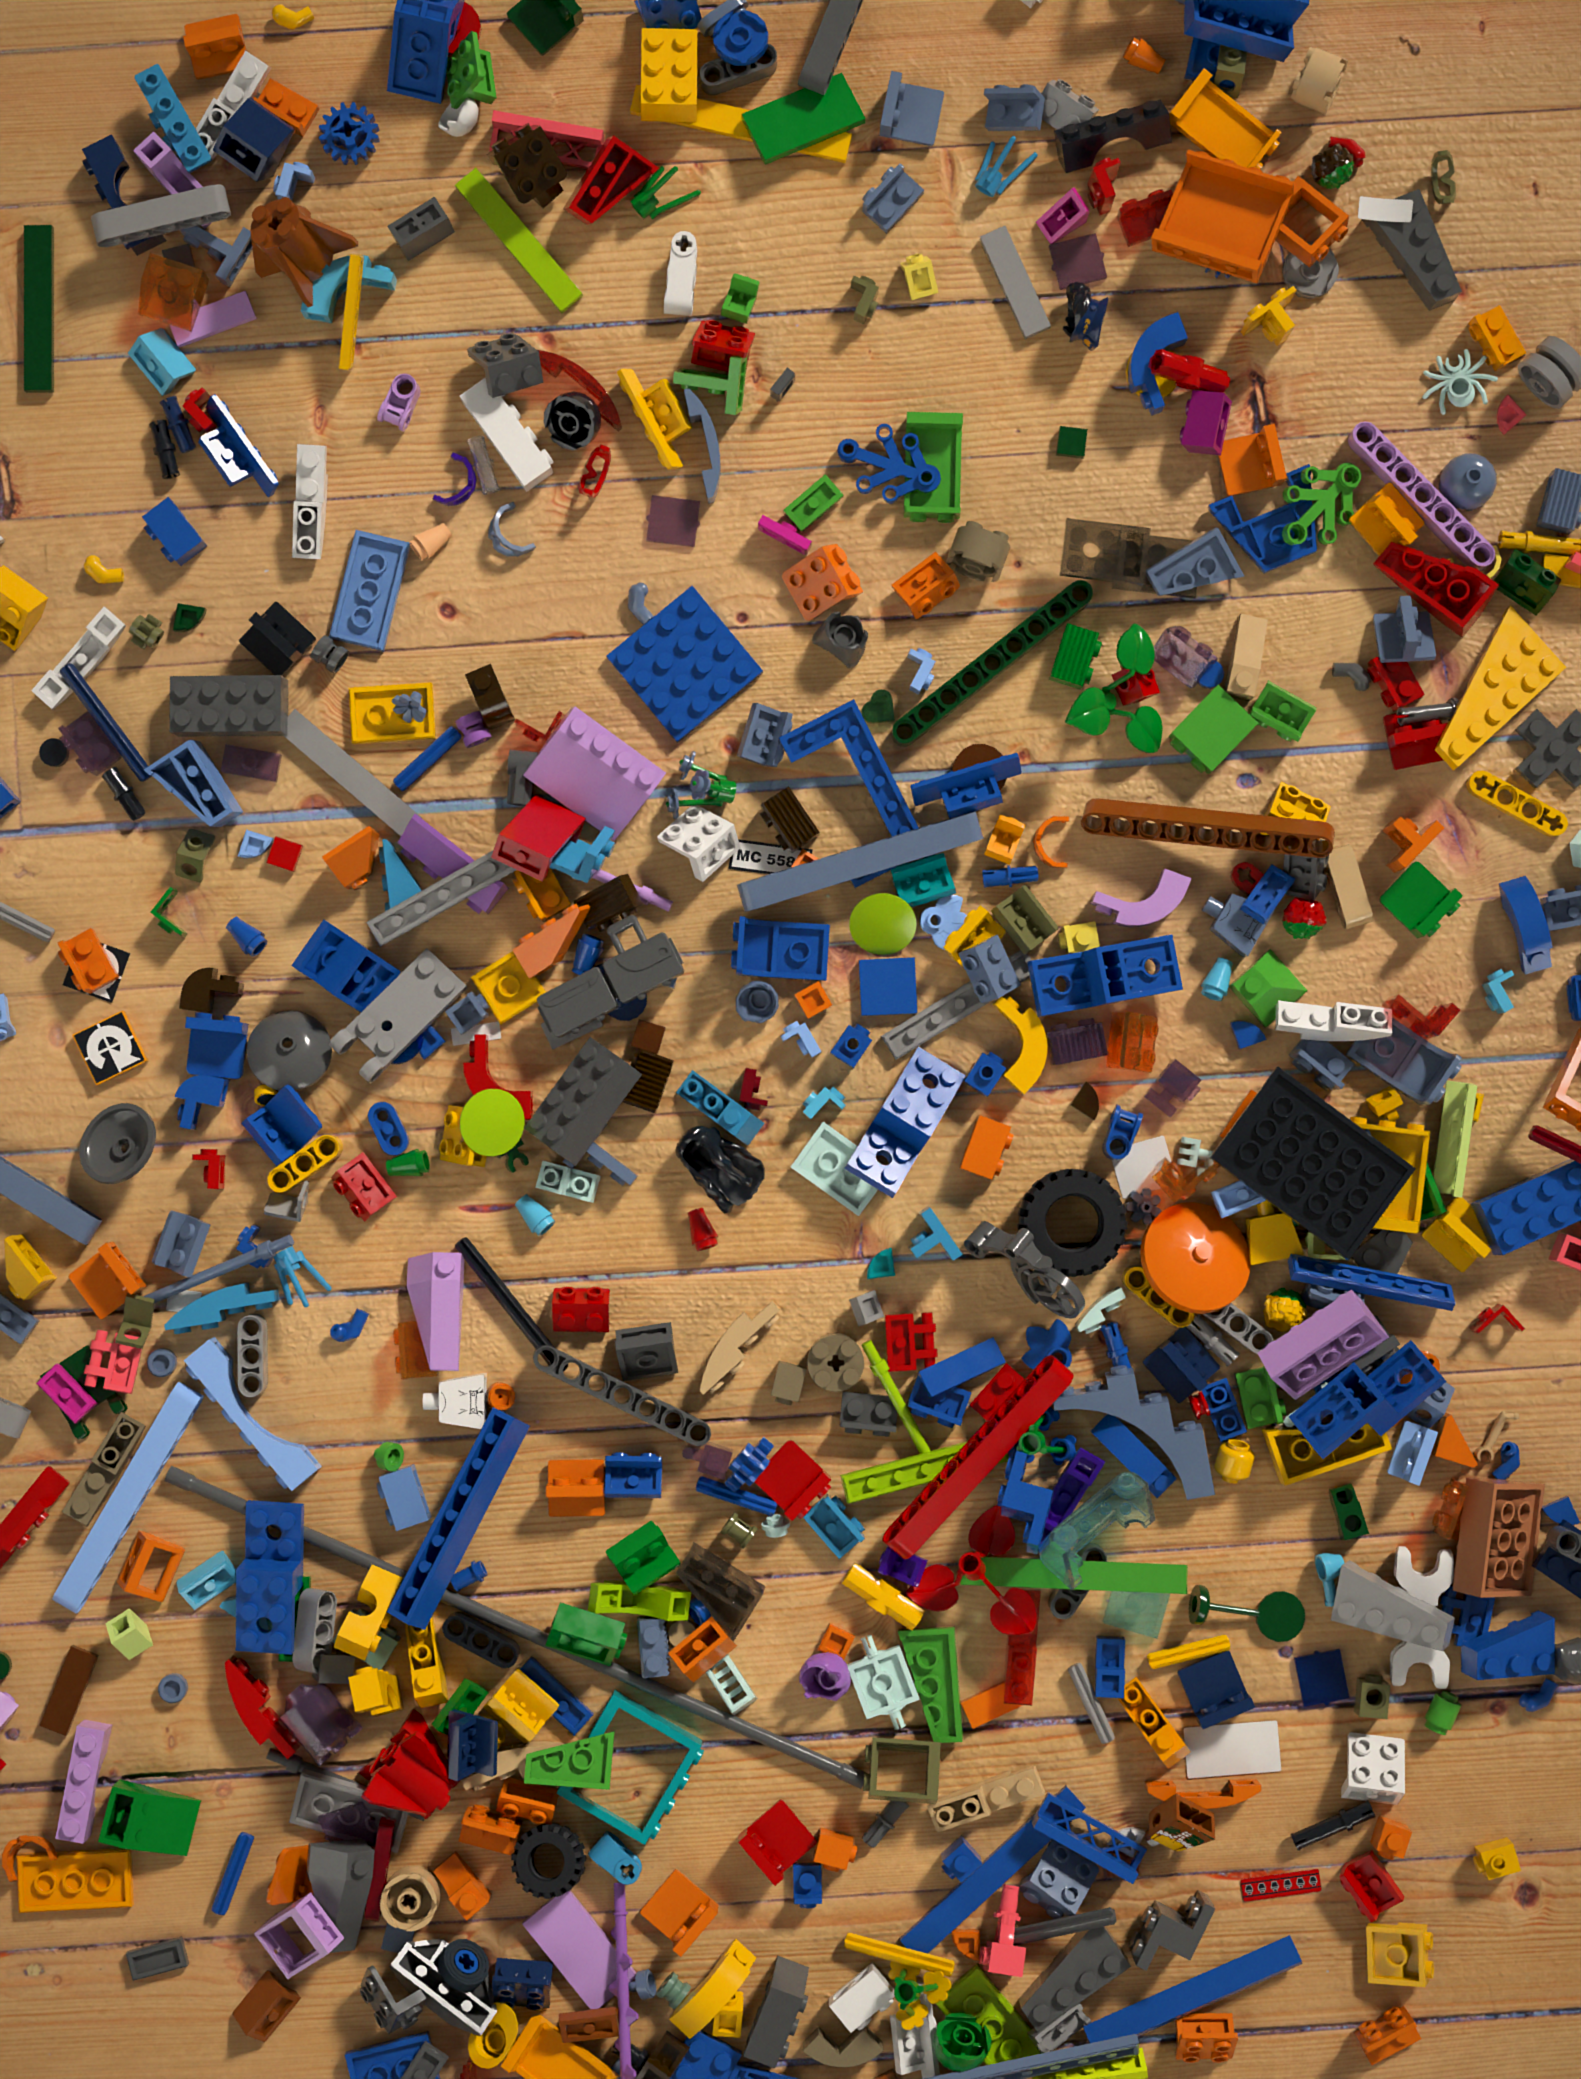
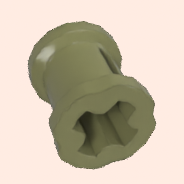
M734 1512L720 1533L723 1535L728 1534L739 1542L740 1547L744 1549L758 1528L755 1526L750 1527L739 1519L738 1514Z

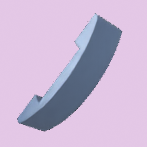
M684 389L690 423L702 421L712 469L702 471L708 504L715 501L720 483L721 463L718 439L712 420L702 402L690 389Z

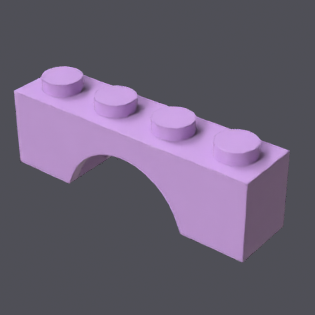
M83 1720L76 1727L55 1839L84 1844L91 1837L96 1812V1785L108 1750L112 1724Z

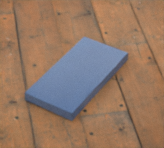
M355 531L329 638L382 652L385 651L410 551L409 542L364 531Z

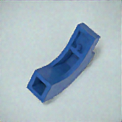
M1178 312L1163 317L1149 326L1139 338L1130 358L1128 383L1131 394L1142 390V393H1140L1144 409H1149L1151 416L1161 413L1165 404L1155 376L1149 368L1150 358L1156 350L1170 351L1184 346L1188 339Z

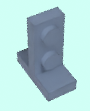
M198 226L180 230L186 243L197 249L199 245L208 250L207 254L222 262L215 275L220 283L230 288L253 250L251 231L243 227L231 246Z
M594 1141L586 1151L590 1154L587 1159L600 1169L603 1165L612 1171L610 1177L623 1186L625 1183L632 1185L638 1175ZM564 1159L563 1162L571 1169L575 1167L571 1162Z

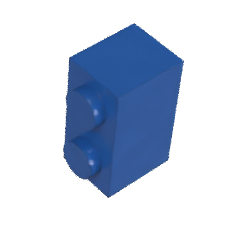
M169 497L142 516L147 523L143 528L153 541L157 538L161 541L164 547L160 550L170 563L175 560L182 566L207 547L203 539Z

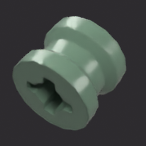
M672 1972L661 1984L656 1995L659 1998H665L669 2002V2006L675 2009L686 1997L691 1986L687 1982L682 1983L678 1979V1975Z

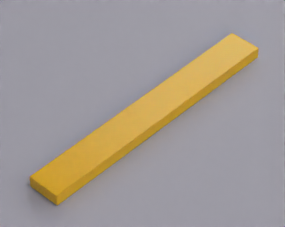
M636 84L630 114L641 116V85ZM697 98V122H667L753 142L741 119L743 113L750 111L747 109ZM843 132L802 149L798 153L846 163L852 134Z

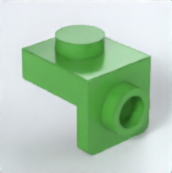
M734 273L730 289L722 306L721 316L747 324L757 299L760 282Z

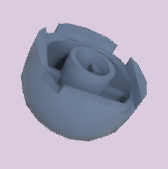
M1465 453L1453 458L1442 469L1439 490L1456 509L1472 511L1482 507L1492 497L1497 485V474L1493 465L1485 457L1476 453Z

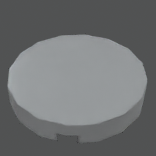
M1309 241V242H1307V243H1308L1309 245H1312L1314 242H1313V241ZM1331 249L1321 262L1316 261L1310 268L1289 252L1284 260L1282 269L1284 282L1287 287L1291 288L1294 286L1297 290L1295 293L1297 296L1308 299L1321 297L1330 291L1337 280L1339 272L1338 262Z

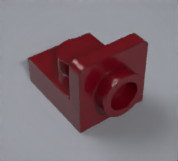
M745 1068L739 1101L745 1102L744 1108L760 1111L761 1105L767 1106L768 1100L752 1098V1092L758 1093L761 1076H756V1069Z

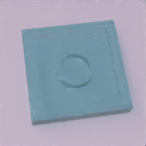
M1111 1591L1102 1622L1158 1639L1170 1594Z

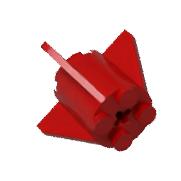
M413 1708L399 1732L390 1739L392 1744L387 1749L383 1747L373 1761L360 1769L359 1774L370 1781L361 1797L369 1804L419 1814L423 1818L428 1819L436 1808L442 1810L448 1804L451 1798L448 1793L460 1780L448 1779V1762L423 1716Z

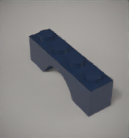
M111 134L82 149L86 157L82 162L90 176L95 175L98 183L94 186L102 201L107 199L111 207L107 210L127 206L120 197V183L124 174L130 168L117 141ZM164 234L124 243V246L127 250L132 248L138 256L167 240Z

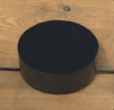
M51 738L42 743L39 755L45 764L51 767H60L69 758V748L63 741Z

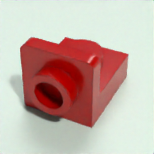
M200 1149V1154H192V1160H208V1166L204 1167L203 1173L207 1189H224L226 1155H217L218 1149Z

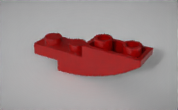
M233 1655L225 1662V1672L230 1695L242 1722L259 1745L269 1738L287 1759L290 1758L300 1747L297 1743L299 1741L298 1737L291 1729H285L278 1722L280 1718L271 1707L266 1708L263 1705L271 1697L268 1693L270 1690L265 1682L260 1678L256 1680L249 1672L251 1668L243 1658L239 1657L237 1659Z

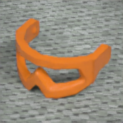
M1052 816L1044 821L1035 832L1033 840L1035 853L1049 867L1068 868V863H1058L1051 860L1045 854L1041 845V836L1049 824L1069 822V817Z
M27 1835L19 1836L9 1841L2 1853L1 1865L6 1872L9 1882L17 1880L13 1864L15 1856L22 1846L28 1842L39 1844L46 1849L49 1859L54 1861L58 1859L53 1843L43 1837Z

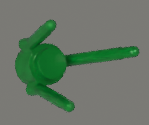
M661 166L643 188L633 196L634 198L630 203L643 219L649 215L653 220L660 213L700 195L701 191L696 190L656 208L659 201L654 194L678 171V167L674 166L652 187L664 171V167Z

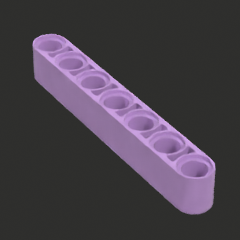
M1366 421L1357 424L1348 436V445L1385 484H1393L1422 518L1424 524L1465 566L1482 571L1490 565L1495 558V550L1492 545L1375 425ZM1357 432H1365L1369 437V442L1363 443L1359 441L1356 435ZM1376 452L1386 453L1388 462H1380L1376 457ZM1396 472H1404L1408 478L1407 482L1398 481ZM1422 491L1425 493L1427 502H1419L1415 497V492ZM1435 511H1442L1446 515V522L1437 521ZM1455 531L1464 533L1466 537L1464 543L1458 542L1455 539ZM1474 551H1481L1485 555L1484 563L1476 561Z

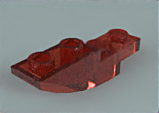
M1017 1587L1026 1591L1033 1599L1037 1610V1623L1034 1631L1030 1634L1007 1635L1004 1703L1032 1706L1041 1590L1040 1588Z

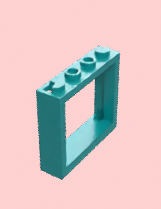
M614 1690L587 1738L604 1734L618 1708H621L688 1747V1752L643 1830L572 1789L573 1787L559 1786L556 1794L645 1845L649 1838L654 1840L662 1826L658 1821L662 1814L668 1815L676 1800L672 1797L677 1788L683 1790L690 1777L686 1772L690 1765H697L704 1753V1750L700 1749L703 1740L619 1691Z

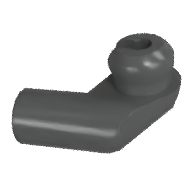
M1333 663L1332 665L1333 677H1350L1355 681L1354 686L1356 690L1366 691L1369 689L1371 676L1359 664Z

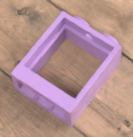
M311 1892L271 1917L254 1933L287 1979L329 1954L344 1939ZM290 1916L315 1948L305 1955L301 1953L280 1924Z

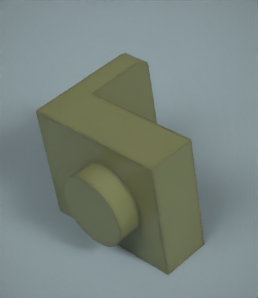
M853 276L851 280V288L863 294L854 312V320L862 324L865 323L867 317L873 318L879 304L875 301L878 296L879 287L875 285L876 283L866 276H861L860 278Z

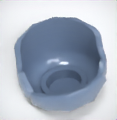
M751 981L741 987L736 996V1011L745 1022L763 1023L772 1018L779 1007L778 993L770 984L763 981Z

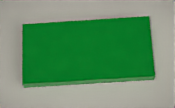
M842 73L832 77L825 95L803 88L741 115V119L765 165L865 124L866 121Z

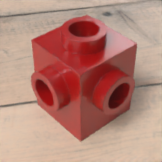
M1120 665L1121 671L1112 674L1114 682L1126 675L1129 670L1124 669ZM1152 669L1147 674L1142 675L1135 671L1133 677L1115 687L1123 706L1139 703L1160 693Z

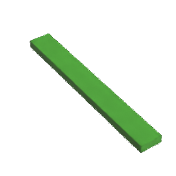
M998 1557L981 1558L986 1566L984 1575L993 1586L1187 1594L1188 1565ZM965 1575L960 1585L986 1586L981 1579L972 1581L966 1578Z

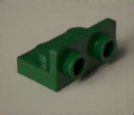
M1515 549L1493 581L1499 584L1497 588L1499 592L1537 616L1555 594L1561 579L1553 571L1544 568L1532 560L1529 555Z

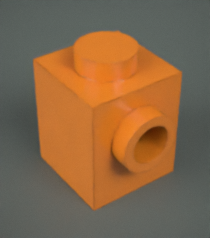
M1378 1816L1370 1843L1378 1850L1377 1854L1384 1858L1394 1860L1396 1856L1404 1859L1412 1831L1406 1824Z
M820 1828L813 1854V1862L821 1863L823 1868L834 1872H839L840 1869L847 1870L848 1862L854 1863L857 1846L853 1845V1836Z

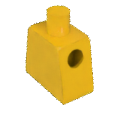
M1267 1200L1256 1204L1258 1216L1246 1218V1243L1249 1249L1250 1265L1287 1259L1290 1257V1254L1304 1255L1292 1219L1281 1211L1275 1212L1274 1206Z

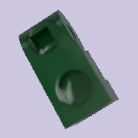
M1352 1484L1329 1489V1497L1336 1517L1340 1540L1345 1541L1369 1534L1360 1502L1357 1499Z

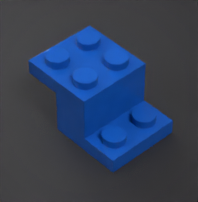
M324 919L291 965L359 1012H362L401 973L397 968Z
M1016 1451L1015 1457H1009L1005 1470V1479L1008 1480L1007 1486L1001 1485L997 1506L1001 1507V1515L1027 1522L1023 1534V1543L1027 1544L1026 1552L1038 1554L1052 1503L1053 1490L1022 1482L1027 1465V1453Z

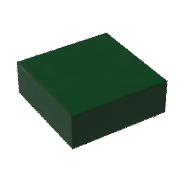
M1060 426L1056 456L1084 459L1088 429Z

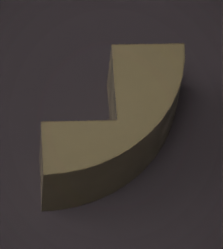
M867 2026L861 2030L856 2028L840 2046L820 2027L803 2042V2051L808 2056L822 2064L833 2067L858 2066L872 2060L884 2050L883 2042Z

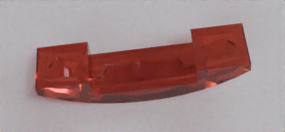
M538 350L541 367L546 372L556 378L561 371H564L600 402L597 406L601 418L618 432L622 429L613 401L601 384L590 373L565 357Z

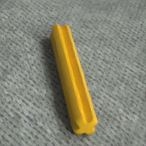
M847 1933L845 1937L844 1947L848 1950L926 1971L935 1972L940 1970L944 1976L948 1977L952 1976L955 1963L953 1960L853 1933Z

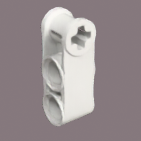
M687 231L676 233L671 242L670 261L668 262L667 288L664 298V314L692 316L694 303L693 289H695L697 272V245L694 235ZM683 243H688L686 252L681 251L680 247L683 246Z

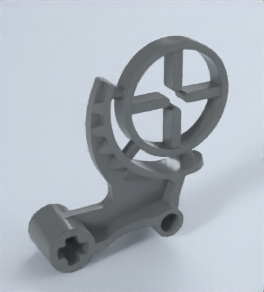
M982 1221L964 1241L966 1249L977 1258H984L989 1251L999 1252L1008 1257L1017 1282L1034 1304L1040 1301L1053 1313L1069 1319L1076 1318L1084 1309L1085 1299L1079 1288L1063 1273L1051 1268L1053 1266L1051 1258L1042 1255L1033 1242L1034 1236L1028 1229L1021 1228L1016 1234H1008L991 1223ZM1038 1276H1040L1045 1285L1040 1284ZM1058 1285L1061 1286L1062 1288L1056 1294L1057 1297L1053 1299L1051 1296L1057 1290L1056 1287ZM1068 1299L1073 1300L1075 1308L1072 1307Z

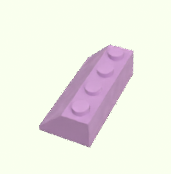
M1350 1290L1338 1296L1334 1302L1325 1308L1313 1313L1310 1318L1301 1324L1292 1327L1288 1333L1276 1341L1268 1343L1264 1349L1258 1352V1355L1271 1379L1296 1400L1388 1339L1389 1336L1365 1303Z

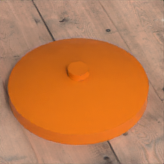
M1194 1202L1173 1205L1156 1216L1148 1225L1143 1235L1140 1256L1146 1279L1153 1290L1165 1302L1179 1310L1196 1314L1218 1311L1234 1301L1246 1286L1250 1273V1260L1245 1238L1229 1217L1221 1218L1218 1210L1211 1206Z

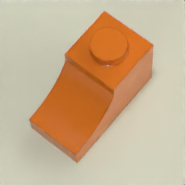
M456 1851L434 1868L433 1873L445 1888L449 1896L448 1899L466 1921L489 1902L492 1894Z

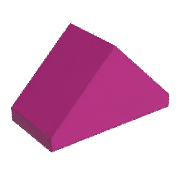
M1072 188L1036 221V224L1051 245L1085 224L1090 210L1077 190Z

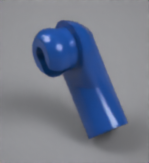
M357 1308L350 1322L332 1326L330 1329L331 1337L338 1342H345L359 1337L369 1313Z

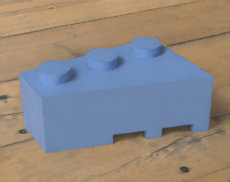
M188 740L144 769L146 773L158 780L166 790L178 797L186 807L210 827H222L243 813V810L200 741Z

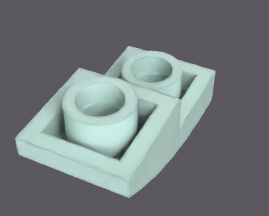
M542 1161L535 1188L594 1203L601 1176Z
M1116 1287L1097 1299L1075 1325L1077 1331H1085L1086 1334H1089L1101 1328L1100 1323L1105 1321L1101 1310L1105 1308L1106 1312H1109L1122 1305L1120 1301L1126 1298L1122 1288Z

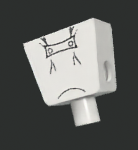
M487 1373L440 1381L439 1393H423V1410H439V1422L482 1429L487 1419V1403L485 1399Z

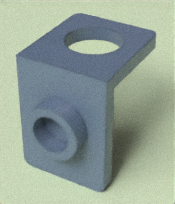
M1445 1382L1406 1416L1421 1426L1430 1429L1445 1414L1455 1388ZM1419 1409L1426 1410L1432 1417L1429 1419L1422 1418L1416 1411Z

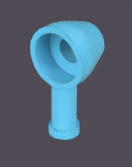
M1321 1553L1315 1556L1316 1570L1323 1582L1326 1599L1324 1601L1325 1606L1328 1607L1334 1606L1336 1596L1334 1579L1340 1575L1341 1566L1344 1564L1340 1554Z

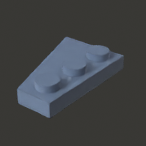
M1217 527L1144 571L1158 596L1244 577L1235 557Z

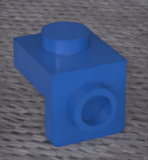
M252 1225L250 1228L246 1226L237 1238V1241L240 1243L236 1249L243 1254L256 1249L257 1245L252 1241L261 1228L257 1225ZM271 1257L266 1260L261 1258L250 1263V1265L257 1269L260 1266L263 1268L269 1267L274 1258Z

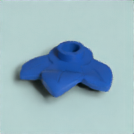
M1056 1319L1049 1331L1037 1326L1027 1327L1026 1340L1031 1350L1027 1351L1021 1359L1029 1368L1035 1369L1045 1357L1056 1352L1061 1353L1063 1356L1061 1363L1067 1368L1070 1366L1072 1355L1068 1347L1071 1342V1334L1061 1320Z

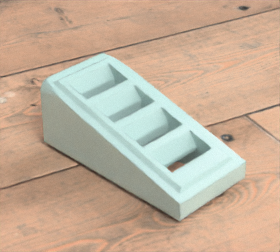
M728 1654L706 1672L732 1714L739 1713L758 1699ZM725 1661L728 1666L714 1675L712 1670ZM732 1671L734 1675L721 1684L719 1679ZM738 1681L740 1685L727 1694L725 1689ZM745 1691L747 1695L733 1703L732 1699Z

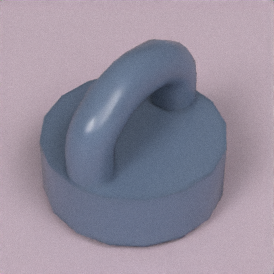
M649 1969L638 1971L635 1975V1981L629 1983V1991L637 1992L642 2000L654 1998L656 1994V1981L653 1973Z

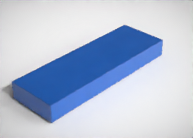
M994 1337L927 1367L917 1374L931 1399L1004 1365L1006 1361Z
M533 1656L520 1668L523 1673L559 1704L558 1709L552 1716L575 1736L594 1713Z

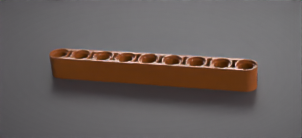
M1100 798L1091 799L1086 803L1081 819L1082 828L1087 833L1095 835L1324 858L1332 852L1335 837L1333 826L1323 821ZM1261 832H1264V833H1267V834H1269V835H1262V834H1260V833H1261ZM1289 835L1296 836L1297 838H1291ZM1322 838L1325 839V841H1319L1317 839Z

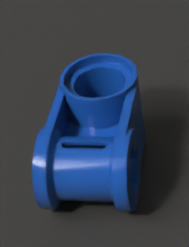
M1115 1105L1102 1147L1103 1153L1107 1158L1119 1160L1129 1154L1141 1125L1143 1113L1138 1112L1134 1114L1121 1109L1120 1105ZM1114 1139L1121 1141L1123 1144V1152L1120 1155H1115L1110 1150V1143Z

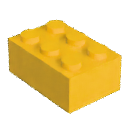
M642 28L641 121L697 122V29Z

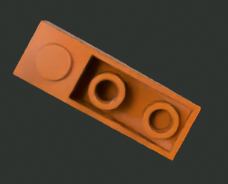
M574 904L562 911L564 916L556 921L555 918H552L540 926L542 931L536 935L531 932L518 940L520 945L512 950L529 979L541 975L563 960L590 910L589 904L580 907Z

